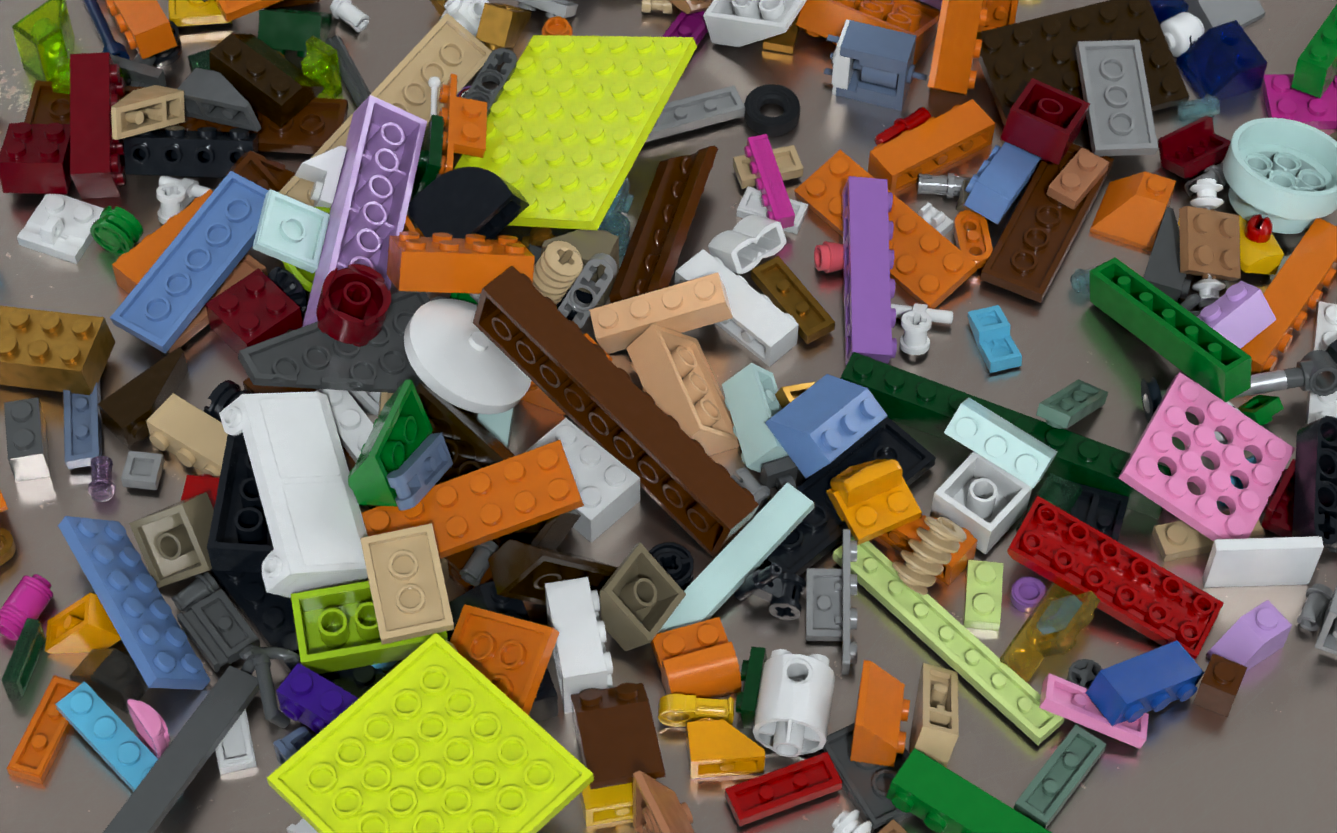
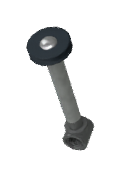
M1314 350L1297 362V367L1251 375L1250 389L1234 398L1300 387L1302 391L1312 390L1314 394L1319 396H1328L1337 391V365L1328 352ZM1152 377L1151 382H1146L1144 378L1141 381V397L1148 423L1167 391H1160L1155 377Z

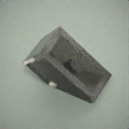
M116 648L92 649L69 676L75 682L83 683L85 681L100 698L127 714L129 713L127 700L139 701L149 689L133 659Z

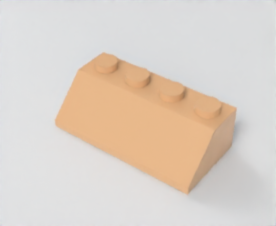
M652 324L626 348L631 358V366L638 374L642 383V391L650 394L655 404L666 415L672 416L691 439L698 441L708 456L740 447L738 438L733 432L734 424L730 411L725 405V399L698 340Z

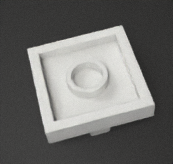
M46 194L17 236L20 246L78 264L94 239L90 228L95 220L100 218L105 208L62 194Z

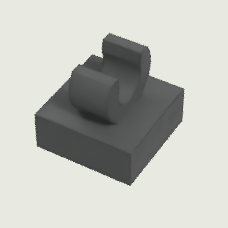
M787 456L763 464L759 480L762 486H767L769 489L776 487L778 493L787 482L796 488L795 480L799 469L792 459Z

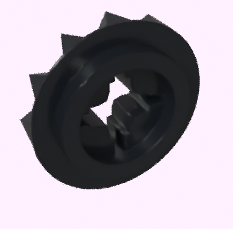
M275 267L271 270L268 278L300 307L301 314L307 310L308 298L300 282L286 269Z

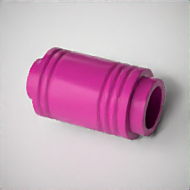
M34 574L32 577L27 575L22 577V580H20L0 609V633L14 641H18L20 637L26 636L54 596L50 590L51 584L49 581L37 574Z

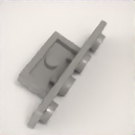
M843 529L842 569L807 568L806 641H842V675H849L850 664H857V642H850V629H857V608H850V595H857V574H850V562H857V541L850 540V529Z

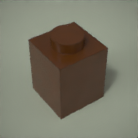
M1212 654L1193 704L1228 717L1247 667Z

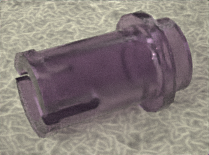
M97 456L90 461L91 483L88 485V493L94 501L106 502L116 492V486L112 482L113 461L107 456Z

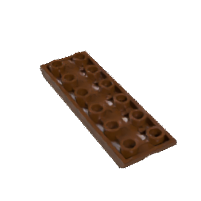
M716 146L699 149L694 154L670 158L659 163L609 296L610 303L669 287L681 250L687 239L689 228L695 217L701 195L704 192L710 170L713 167L718 151Z

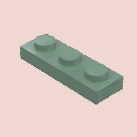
M1078 379L1040 402L1036 416L1046 419V423L1054 428L1067 429L1103 406L1109 392Z
M1075 724L1015 802L1014 810L1046 829L1104 753L1107 744Z

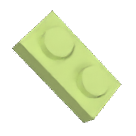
M968 559L963 621L965 628L999 631L1003 563Z

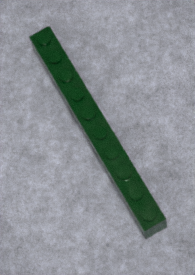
M853 352L840 379L868 388L891 420L965 448L967 447L946 435L944 431L960 404L967 398H971L1058 452L1043 477L1062 484L1064 480L1127 496L1129 497L1127 508L1158 520L1163 511L1161 506L1118 478L1131 455L1128 452L1065 429L1054 428L1041 420ZM1158 464L1161 473L1171 476L1170 468Z

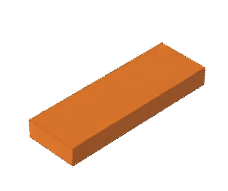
M53 675L6 768L9 775L39 784L44 783L72 727L57 710L56 703L82 683Z

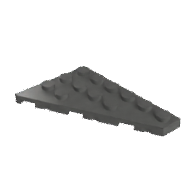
M399 291L391 294V303L382 330L367 345L362 347L342 343L331 338L329 335L321 332L317 325L318 322L239 350L238 359L253 385L395 393L405 380H412L416 388L419 383H425L416 374L408 360L404 347V332L414 313L423 304L429 302L430 299L426 292Z

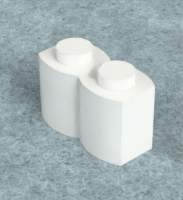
M754 214L740 220L733 230L718 234L709 243L708 248L711 256L718 257L730 271L743 274L756 267L762 258L771 257L778 253L787 241L781 222Z

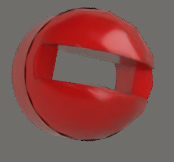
M1257 214L1248 220L1244 234L1253 242H1267L1270 240L1273 224L1268 217L1262 218L1261 214Z

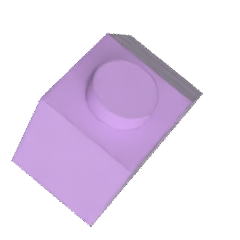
M1266 600L1241 616L1207 652L1206 657L1210 660L1212 654H1216L1243 665L1249 670L1284 647L1292 625L1269 600Z

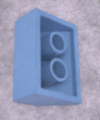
M826 374L768 419L765 424L803 476L808 478L830 464L888 415L868 388Z

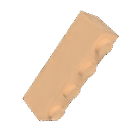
M718 272L589 310L596 340L607 354L626 349L652 324L683 333L733 318L727 292Z

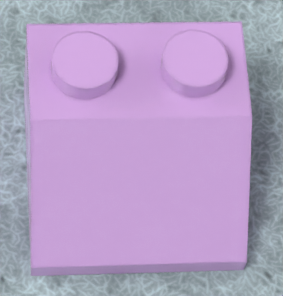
M1243 281L1229 287L1223 296L1213 304L1203 308L1197 316L1240 349L1277 320L1261 289Z

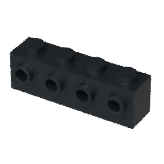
M168 126L165 130H153L124 138L125 174L225 178V174L244 153L253 151L259 154L258 133H249V130L242 128H233L229 130L230 132H217L215 127H200L197 131H185L183 126Z

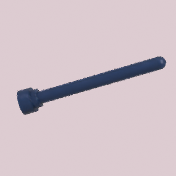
M83 0L104 45L102 53L109 52L111 55L130 60L125 46L115 41L97 0Z

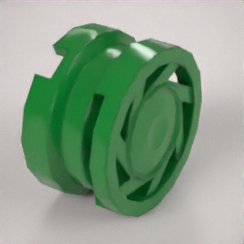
M107 206L102 211L100 218L92 224L90 232L94 240L103 249L121 256L129 252L134 247V243L139 241L144 233L143 227L138 219L125 209L118 206L115 209H111V206Z

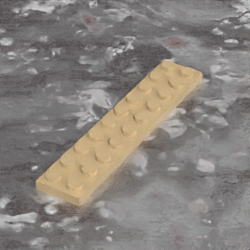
M446 13L370 95L426 120L428 125L431 115L429 79L436 76L441 81V85L437 90V116H439L440 108L444 107V103H439L440 89L442 84H448L450 74L457 75V95L482 69L492 51L452 16ZM353 113L311 158L340 145L346 146ZM294 175L279 191L283 195L312 207L314 206L315 201L310 199L314 182Z

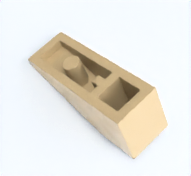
M158 85L133 90L111 107L112 139L119 140L185 122L184 91Z
M923 663L911 728L910 753L915 748L944 767H947L959 736L958 673Z

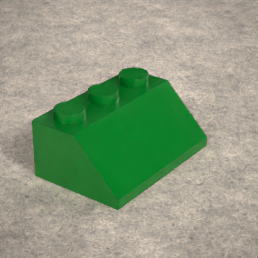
M405 380L385 403L379 417L374 422L367 442L362 446L361 454L354 468L349 473V487L353 491L359 505L397 506L395 488H390L386 476L390 472L397 470L433 432L431 423L412 380Z

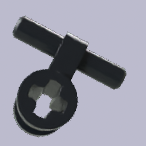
M772 563L764 570H756L747 576L745 583L734 592L737 600L744 601L754 594L770 602L769 612L774 617L782 620H795L801 615L802 607L799 601L800 596L805 592L806 581L796 574L782 573L781 567L777 563Z

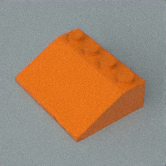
M807 0L800 10L796 26L805 29L807 34L814 37L823 36L827 38L828 34L840 37L845 21L848 19L916 35L913 65H915L937 34L940 11L914 0Z
M942 0L928 81V88L930 90L967 95L968 89L974 90L977 71L971 70L973 58H980L982 40L977 39L978 27H985L988 11L987 8H982L983 0Z

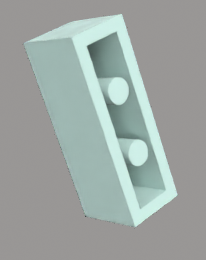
M750 363L721 385L725 394V405L730 411L734 424L733 432L738 438L742 450V461L750 470L761 473L763 464L789 455L765 424L768 419L782 409L775 396L778 388L772 372Z
M967 398L960 404L944 431L946 435L1032 488L1040 482L1058 453L971 398Z

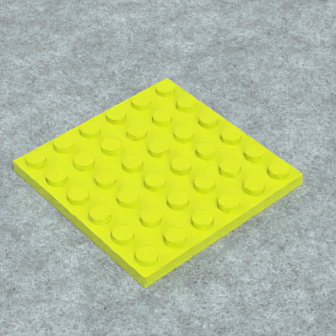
M435 633L267 777L268 785L318 833H537L592 783L594 777L588 768L440 635Z

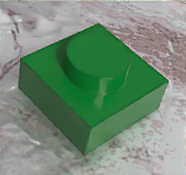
M1256 395L1238 407L1244 415L1261 426L1271 422L1272 416L1284 409L1279 397Z

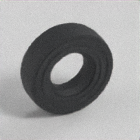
M767 84L759 86L747 95L744 102L745 121L753 131L759 134H767V136L786 134L797 125L800 117V103L793 91L781 85ZM773 103L782 106L784 112L780 116L769 117L763 115L760 108L765 104Z

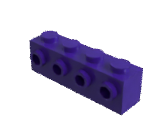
M297 663L276 690L282 713L288 718L308 726L316 734L359 699L300 663Z

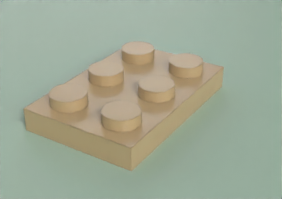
M432 523L360 538L382 645L454 630Z

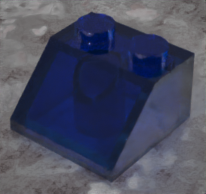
M1237 20L1208 29L1176 61V64L1206 106L1261 88L1268 63Z

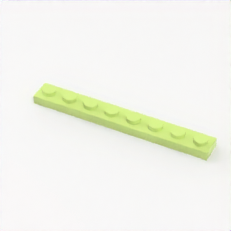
M867 541L857 545V562H850V574H857V582L1034 743L1039 745L1063 724V717L1039 708L1041 695L929 594H919L905 585L899 578L898 572L893 568V562L871 542ZM842 545L833 551L832 558L841 567Z

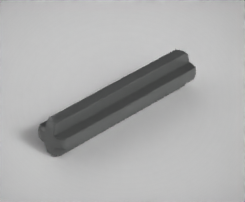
M338 36L328 38L325 41L326 50L357 107H359L371 92L341 38Z

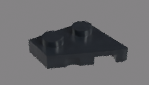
M1064 480L1061 493L1067 513L1118 541L1129 497Z

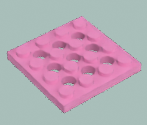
M1179 372L1172 380L1118 478L1212 541L1216 539L1249 538L1268 502V497L1271 496L1295 448ZM1185 412L1194 414L1198 419L1199 425L1191 424L1187 420ZM1218 431L1224 434L1228 444L1220 443L1216 439L1214 432ZM1172 437L1179 438L1184 443L1185 450L1177 449L1172 443ZM1244 450L1251 452L1255 456L1256 464L1250 463L1245 458ZM1201 456L1207 457L1213 462L1214 470H1210L1202 464ZM1158 462H1162L1170 468L1171 476L1161 473L1158 468ZM1230 476L1239 478L1243 484V489L1236 488L1231 483ZM1187 482L1195 483L1200 489V495L1191 493ZM1221 501L1225 503L1229 508L1230 515L1221 513L1217 508L1216 502Z

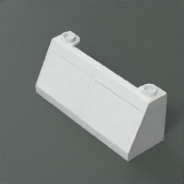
M320 392L240 395L219 414L223 429L227 434L237 436L243 432L274 550L266 556L262 563V576L266 592L291 598V594L366 581L368 575L360 538L368 537L359 503L349 487L348 477L350 472L327 395Z

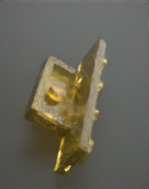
M1052 583L1000 657V662L1010 667L1024 681L1028 682L1044 658L1056 654L1064 655L1076 645V636L1082 628L1086 627L1093 620V611L1101 600L1092 591L1074 595Z

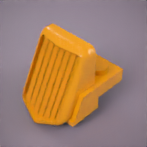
M876 459L850 466L830 481L832 488L827 490L826 493L841 521L845 520L855 541H857V545L921 518L922 511L902 476L903 469L895 459Z

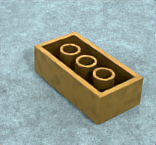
M0 306V385L58 392L69 390L74 394L90 395L96 382H99L115 345L114 337L105 318Z

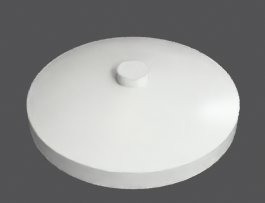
M437 299L423 304L414 313L405 328L404 347L412 368L427 387L447 402L474 413L498 414L515 407L528 391L531 379L473 324L477 305L457 299Z

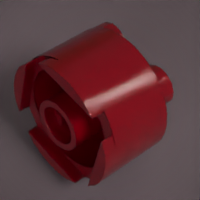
M350 264L347 268L338 271V268L334 269L325 278L316 309L317 325L321 332L339 342L362 347L367 345L382 330L391 303L390 289L388 291L384 283L385 279L379 272L365 265Z

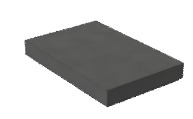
M853 723L828 735L824 747L819 751L821 754L828 752L843 782L842 787L855 808L860 811L863 821H870L872 823L871 833H878L893 819L898 823L914 815L910 812L900 811L892 804L890 799L886 798L892 780L910 754L906 748H904V754L896 753L894 767L850 761L855 724Z

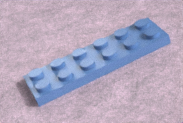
M230 171L110 317L112 323L166 354L253 246L265 195L269 190Z
M65 516L58 527L148 688L203 690L211 680L203 668L202 661L196 656L187 640V635L177 623L172 614L171 607L165 602L156 586V581L150 576L141 560V555L134 548L123 525L119 521Z

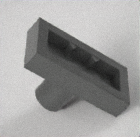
M138 53L132 61L110 54L113 64L119 65L120 77L124 78L125 86L149 87L158 85L167 87L164 70L153 67L156 61L155 55L142 60Z

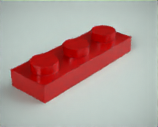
M824 752L725 789L724 796L740 827L841 790L843 782L828 752Z

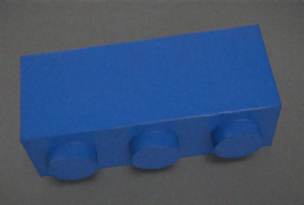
M1177 640L1100 670L1086 694L1112 726L1124 721L1132 723L1146 712L1151 710L1159 712L1173 701L1179 699L1183 702L1192 697L1198 689L1196 685L1203 676L1204 671Z

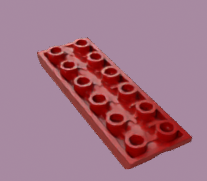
M1039 496L1036 497L1007 549L1008 554L1013 560L1160 645L1164 646L1178 640L1194 660L1197 658L1224 602Z

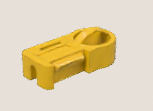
M668 694L661 697L658 701V719L666 726L687 727V722H694L700 718L724 719L733 725L734 698L729 697V700L696 698V695Z

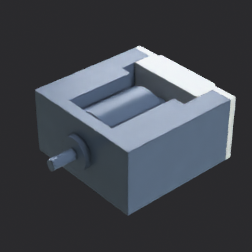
M846 19L840 37L830 34L827 37V41L837 43L834 53L831 52L830 55L833 69L825 68L824 74L832 75V95L902 111L912 79L916 78L924 81L927 79V74L914 72L915 65H913L917 36Z

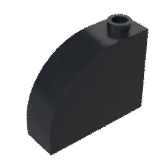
M462 167L439 176L425 189L417 193L409 203L408 213L425 237H432L433 233H448L453 235V238L465 239L466 234H479L485 236V239L492 240L526 209L529 203L518 189L491 171L479 167Z

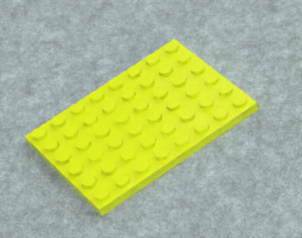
M533 35L520 56L511 78L504 84V90L500 97L490 108L491 112L487 117L486 150L483 158L462 154L454 169L462 167L483 168L496 174L520 191L529 203V206L507 226L598 230L697 48L694 38Z

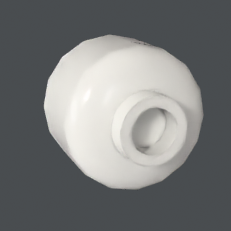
M1181 12L1160 24L1174 57H1181L1199 48L1203 42L1204 26L1199 18L1188 12Z

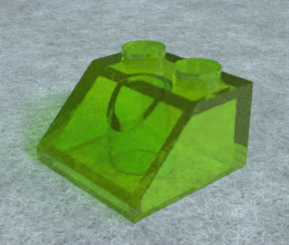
M48 0L14 24L12 29L23 69L39 81L56 82L70 72V54H73L75 37L66 0Z

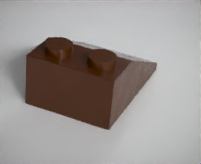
M622 683L613 688L601 690L586 689L581 693L570 695L574 729L583 763L593 773L594 781L590 783L591 790L633 783V773L637 771H642L653 779L666 777L652 712L643 683Z

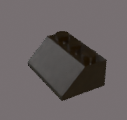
M231 33L209 52L210 70L220 72L252 107L281 128L323 91L324 86L253 34Z
M511 539L488 558L498 595L545 606V583L588 577L590 589L597 590L598 596H600L599 591L618 568L591 558Z

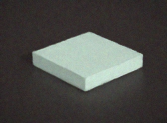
M270 189L265 195L252 249L314 273L318 269L330 214Z

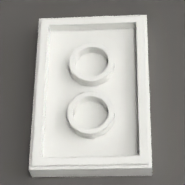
M1322 537L1216 539L1202 576L1204 588L1309 585L1324 548Z

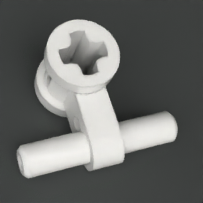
M160 176L159 187L156 189V196L160 201L161 207L158 210L159 222L165 224L170 217L180 213L190 202L197 197H201L211 188L201 186L198 181L189 178L181 180L171 176Z
M914 303V306L891 304V308L896 309V318H901V326L904 329V335L900 338V349L910 355H921L929 350L930 339L927 337V331L931 328L932 322L946 324L953 322L954 313L949 310L928 308L926 304Z

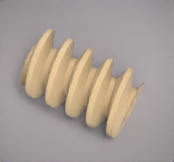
M553 241L546 247L534 265L533 286L544 297L550 298L556 305L560 303L583 270V260L576 247L565 241Z
M926 516L924 522L930 527L929 531L917 528L916 533L922 539L921 542L915 539L908 541L914 552L902 550L900 555L906 563L903 564L899 561L892 563L893 568L898 572V576L904 584L922 595H926L927 587L935 583V576L943 572V564H948L951 561V553L959 550V542L967 539L964 530L945 517L934 519Z

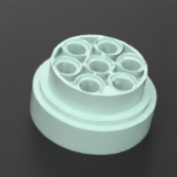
M1284 118L1251 120L1241 125L1235 131L1223 162V173L1230 186L1228 191L1229 201L1242 218L1248 221L1251 217L1261 214L1262 218L1268 217L1273 224L1272 232L1297 234L1307 231L1315 219L1327 216L1337 209V141L1310 125Z

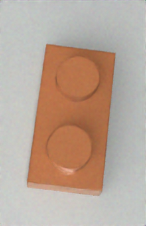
M1082 147L1048 186L1046 195L1074 210L1106 173L1109 161Z

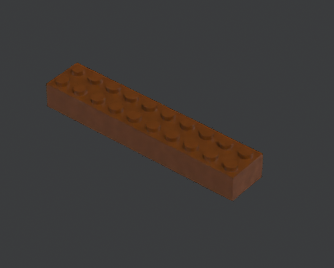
M511 266L482 288L473 324L590 438L640 477V487L715 559L752 520L759 507L752 493L746 488L739 486L730 477L728 470L723 465L716 463L709 457L698 441L691 439L672 416L666 415L655 404L650 394L641 391L631 381L625 370L617 368L606 357L605 352L599 345L593 344L586 338L575 322L568 320L557 309L556 304L550 298L544 297L533 286L529 277L525 274H520Z

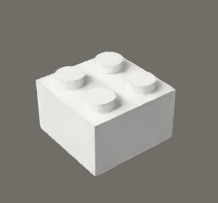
M973 451L934 492L930 516L934 518L945 517L970 531L974 538L978 540L976 548L986 555L1027 510L1032 487Z

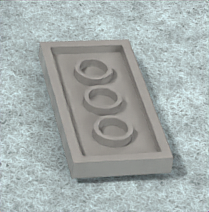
M1140 40L1078 41L1075 49L1084 101L1090 103L1086 117L1092 153L1098 156L1155 155L1158 150V143Z

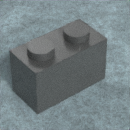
M39 397L4 402L7 455L15 482L50 477L46 419Z

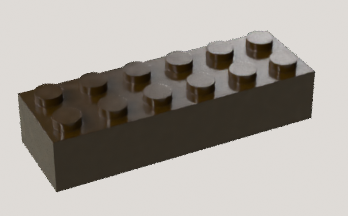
M418 384L416 391L433 428L432 434H443L453 461V465L435 485L515 456L466 410L447 402L427 387L426 384ZM574 509L491 541L496 543L499 548L511 539L556 550L581 515Z

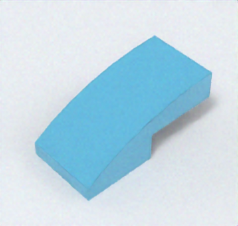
M996 305L969 311L967 314L969 324L989 372L993 373L1022 366V355L1010 336L1011 325L1000 306Z

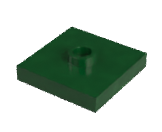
M432 115L425 130L414 179L413 199L417 193L425 189L436 179L441 168L444 128L442 116Z

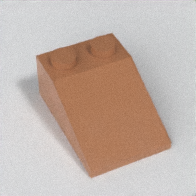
M637 771L633 773V826L637 833H695L691 826L693 817L686 802L680 804L673 790L644 772Z

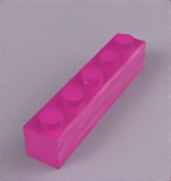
M767 134L748 137L747 146H744L746 158L750 157V170L752 174L756 175V188L761 190L762 205L767 207L768 210L766 212L767 218L781 222L783 229L793 227L795 213Z

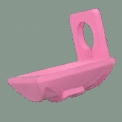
M133 699L127 700L129 713L138 733L136 736L159 759L170 742V735L164 719L150 705Z

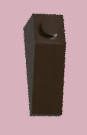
M178 347L98 403L103 424L128 448L137 441L144 440L149 435L146 420L173 393H176L188 371L184 351Z

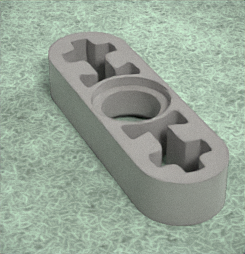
M598 253L592 256L559 306L558 310L565 317L569 315L572 309L578 312L572 321L580 329H582L590 317L589 310L597 306L616 276V261L605 253ZM602 264L606 268L595 283L591 279L596 273L597 267ZM585 288L589 290L593 297L592 302L586 304L579 301L576 296L577 289Z

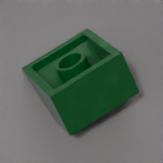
M277 8L259 10L258 38L283 55H285V50L297 51V57L316 58V52L325 51V41L328 39L332 13Z

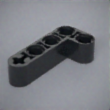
M1325 416L1301 427L1296 437L1292 537L1319 536L1322 537L1324 547L1337 542V418L1332 416Z

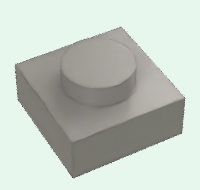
M128 451L121 477L123 487L157 490L165 462L163 454Z

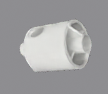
M784 649L772 651L771 658L765 661L762 668L752 731L754 738L762 746L785 757H797L799 755L815 753L824 747L827 740L835 682L834 672L829 667L830 661L826 656L821 654L809 656L792 654Z

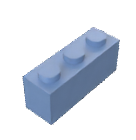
M1005 142L1002 147L996 145L988 159H985L977 174H974L968 183L965 191L970 194L964 205L992 222L999 224L1031 178L1041 158L1008 142Z

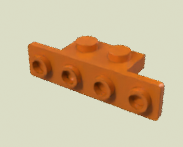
M450 74L448 84H442L439 94V103H444V107H441L439 116H442L444 119L442 160L438 173L440 176L453 169L454 153L483 158L486 150L487 102L457 97L456 74Z

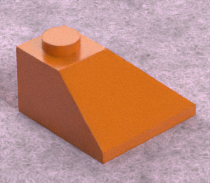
M1144 171L1109 182L1090 232L1152 252L1166 208L1170 206L1176 181Z

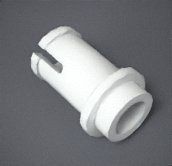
M333 0L331 3L330 11H332L334 18H341L356 32H361L367 27L370 17L352 5L351 0Z

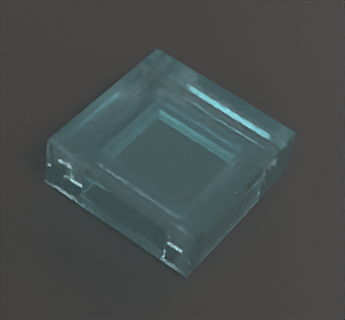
M1075 595L1053 600L1036 623V627L1043 635L1065 629L1082 605V602Z

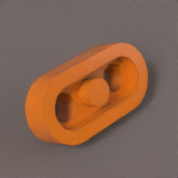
M961 211L956 215L953 227L956 246L977 264V269L983 268L993 250L987 220L977 212Z

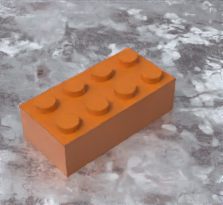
M411 231L399 232V236H389L386 275L398 291L481 294L482 288L511 266L520 274H525L533 283L535 256L515 236L500 235L498 240L485 239V236L479 234H466L465 239L453 238V235L448 233H433L432 237H419V233Z

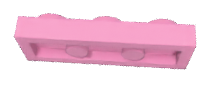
M1048 673L1042 683L1039 708L1140 749L1147 740L1148 713H1144L1138 720L1132 723L1124 721L1112 726L1086 694L1087 688Z

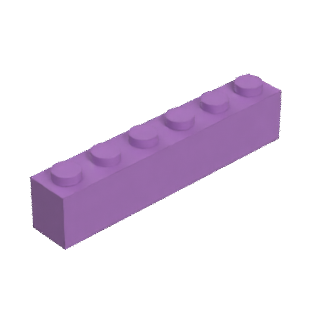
M849 176L842 192L845 365H847L853 352L886 364L889 363L891 358L896 356L897 340L892 338V328H894L896 322V309L891 308V299H893L895 294V279H890V269L894 265V250L889 249V240L891 241L893 237L894 224L888 218V212L892 209L893 194L888 192L887 179Z

